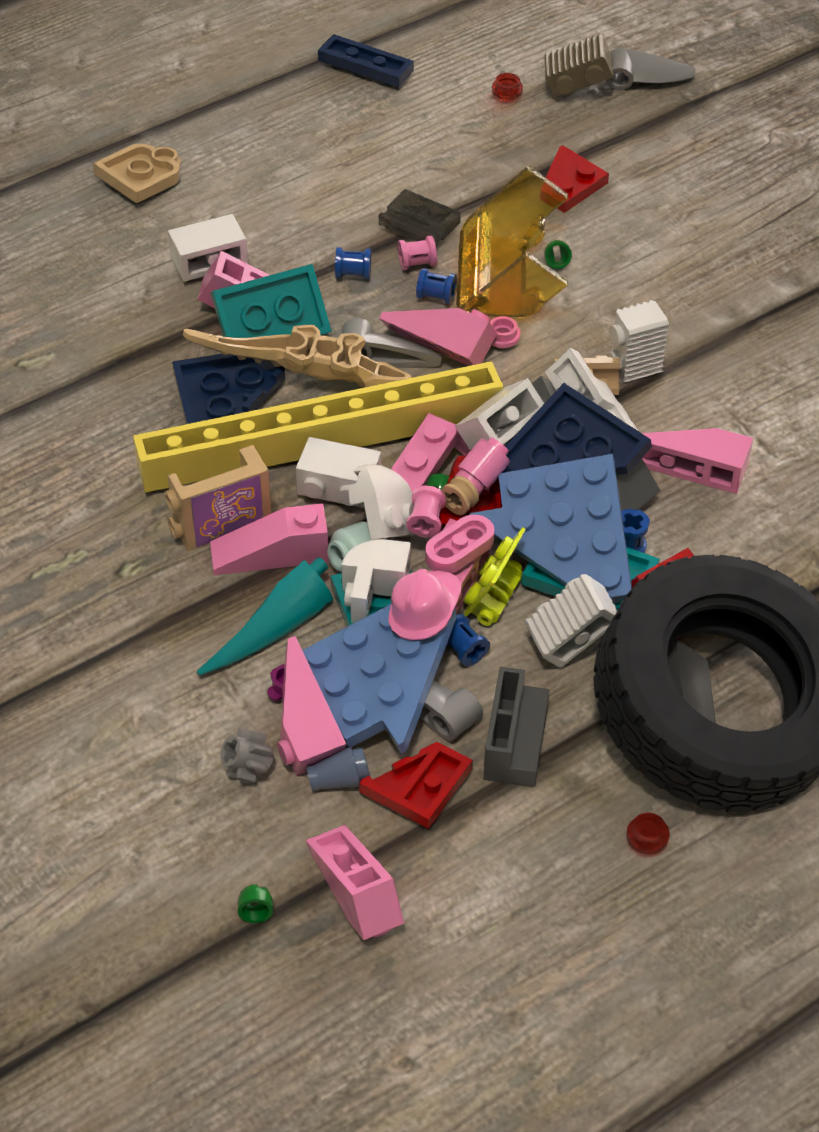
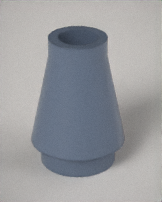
M350 746L315 765L306 767L313 791L359 787V782L364 777L370 775L362 747L352 750Z

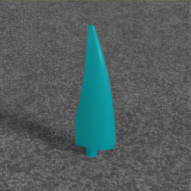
M319 557L311 564L303 560L277 583L245 626L196 671V674L201 676L260 651L295 630L333 601L329 588L320 577L328 569L326 562Z

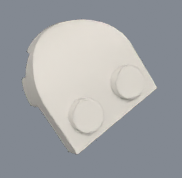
M367 464L357 467L354 472L358 478L356 483L349 486L350 505L364 504L371 540L416 535L411 533L406 526L407 518L412 514L414 507L412 491L408 483L395 471L380 465Z

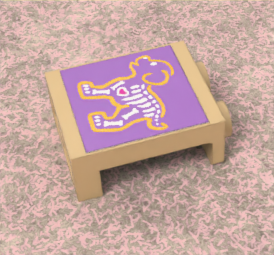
M254 445L239 449L240 468L187 486L181 484L175 473L167 476L169 490L164 492L167 506L172 513V516L167 519L174 539L180 538L187 551L208 545L210 541L271 514L269 471Z

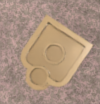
M134 144L93 163V174L135 203H139L179 182L181 160L173 148H154L148 144Z

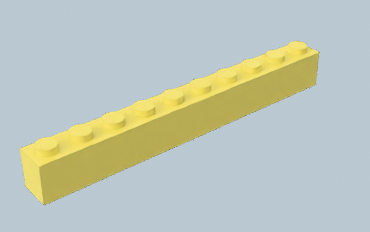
M491 361L133 435L137 467L146 493L169 488L167 476L173 473L177 475L181 484L184 485L240 468L239 449L254 445L266 467L299 460L309 437L357 447L406 438L415 434L428 413L457 425L501 391L503 384Z

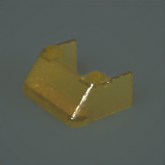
M529 165L472 213L463 224L459 240L457 308L471 313L472 309H475L487 316L526 318L537 314L545 303L568 286V280L526 252L532 246H537L544 238L545 218L568 199L566 192Z

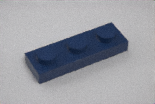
M335 34L318 49V61L398 88L414 71L413 60Z

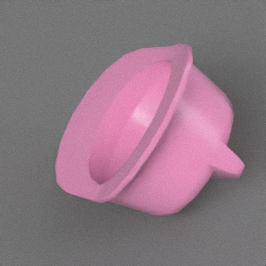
M419 569L417 572L402 577L392 590V605L388 618L392 631L400 638L411 641L425 640L437 635L448 624L461 595L462 585L459 579L449 572L440 570L428 571L427 569Z

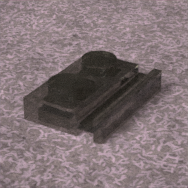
M404 189L387 206V211L385 213L381 212L378 218L379 226L414 241L425 240L426 236H433L437 248L438 242L440 240L443 241L461 223V212Z

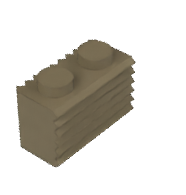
M598 34L597 37L586 38L585 41L581 40L580 43L575 42L574 45L563 46L562 50L557 49L556 52L545 53V79L554 98L614 78L612 55L603 35Z

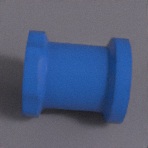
M337 247L335 256L336 278H341L342 275L363 276L364 279H370L371 249L366 248L364 252L343 251L342 247Z
M426 268L421 269L417 281L416 297L420 299L425 296L443 299L446 304H452L457 288V274L451 273L449 276L430 273L429 269Z
M622 510L626 547L645 553L647 541L644 535L648 532L649 517L641 510Z
M456 614L457 618L447 645H450L457 652L458 660L466 667L472 666L487 654L490 642L482 635H478L470 627V620L465 614Z

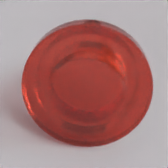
M501 73L492 84V93L502 101H512L522 95L523 85L516 74Z
M649 812L636 816L629 823L626 832L629 845L635 851L648 855L657 854L664 850L668 845L670 837L669 828L663 818Z

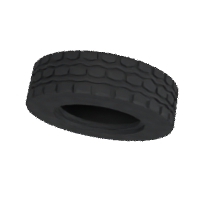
M727 555L692 556L689 559L684 557L668 562L666 566L661 565L648 573L644 579L639 580L621 603L599 644L594 664L595 697L598 698L597 707L603 724H606L607 732L616 747L623 752V756L637 771L644 774V777L657 787L670 792V795L681 800L695 803L697 806L717 811L721 809L726 812H748L751 809L759 811L775 807L777 803L783 804L793 799L802 791H805L819 777V601L806 588L797 584L792 578L778 570L768 568L769 566L749 559L744 560L741 557ZM705 633L724 636L747 646L769 666L780 685L784 701L782 723L761 731H739L718 725L699 714L682 697L672 680L667 660L668 644L687 635Z

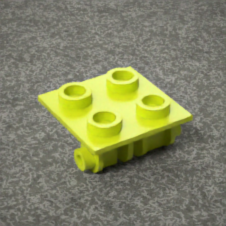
M524 527L520 529L513 539L506 536L498 546L494 556L490 555L478 573L481 575L478 583L476 581L473 583L463 599V602L468 604L463 612L466 617L471 612L477 616L478 622L485 626H490L498 621L515 587L522 578L521 564L515 560L509 561V558L526 530Z

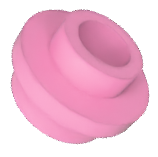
M499 316L490 321L497 332L492 346L509 348L519 342L521 332L514 319L507 316Z

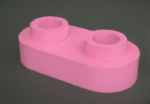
M481 515L462 517L427 542L425 552L427 566L432 571L457 572L492 547L494 543L493 523Z

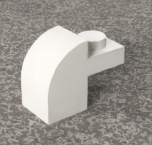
M385 539L370 540L355 546L346 554L341 565L342 590L345 591L344 605L351 606V623L369 616L373 594L392 596V590L396 583L405 575L410 574L411 542Z

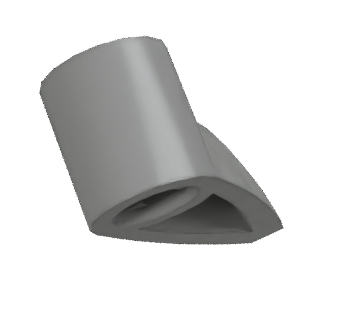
M617 48L611 51L614 78L606 80V83L615 90H624L629 88L633 82H675L694 78L696 68L646 52Z
M353 318L343 325L342 334L356 333L364 337L365 345L362 347V355L376 362H385L395 368L437 367L441 365V355L411 341L374 332L371 323L365 319Z
M433 681L419 720L438 736L451 742L483 716V709L478 699L469 690L459 688L454 692Z

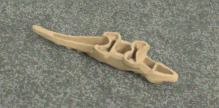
M315 325L294 326L291 335L252 338L223 337L192 329L183 330V336L186 339L205 348L219 351L224 356L231 354L236 355L239 360L252 358L257 363L263 361L271 362L275 367L283 366L292 373L298 372L322 381L346 380L348 382H355L365 388L412 378L410 374L388 363L376 362L362 355L365 339L356 333H344L338 338L320 335V330Z

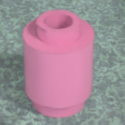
M491 437L489 441L480 438L458 466L460 471L456 476H463L470 480L480 495L483 490L488 491L499 477V474L509 465L510 460L506 456L509 450L495 438Z

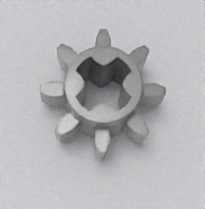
M239 728L237 736L231 735L224 741L220 756L223 765L229 767L227 771L228 776L255 782L257 774L262 775L269 770L273 761V750L269 744L265 743L266 734Z

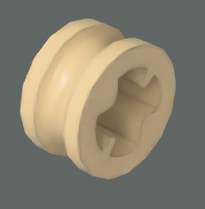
M463 476L454 477L450 484H446L441 489L446 495L445 506L456 515L466 514L470 507L475 506L479 501L476 487Z

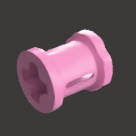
M426 236L425 240L407 243L404 240H398V258L402 271L408 270L409 266L429 264L432 267L437 265V252L433 236Z
M420 486L412 493L414 507L412 514L407 518L406 526L411 533L419 537H434L441 530L439 515L440 510L446 505V495L436 487Z

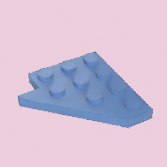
M613 454L500 473L499 482L502 508L470 513V515H481L488 518L494 525V539L500 543L506 536L513 539L520 529L524 527L526 530L515 547L514 553L563 586H566L568 582L575 578H580V575L586 574L606 588V592L612 599L613 604L623 602L632 589Z
M390 604L302 650L348 747H353L386 729L400 753L402 754L407 751L457 618L455 608L446 627L437 635L425 640H407L400 638L392 631L388 622L389 610L392 605Z

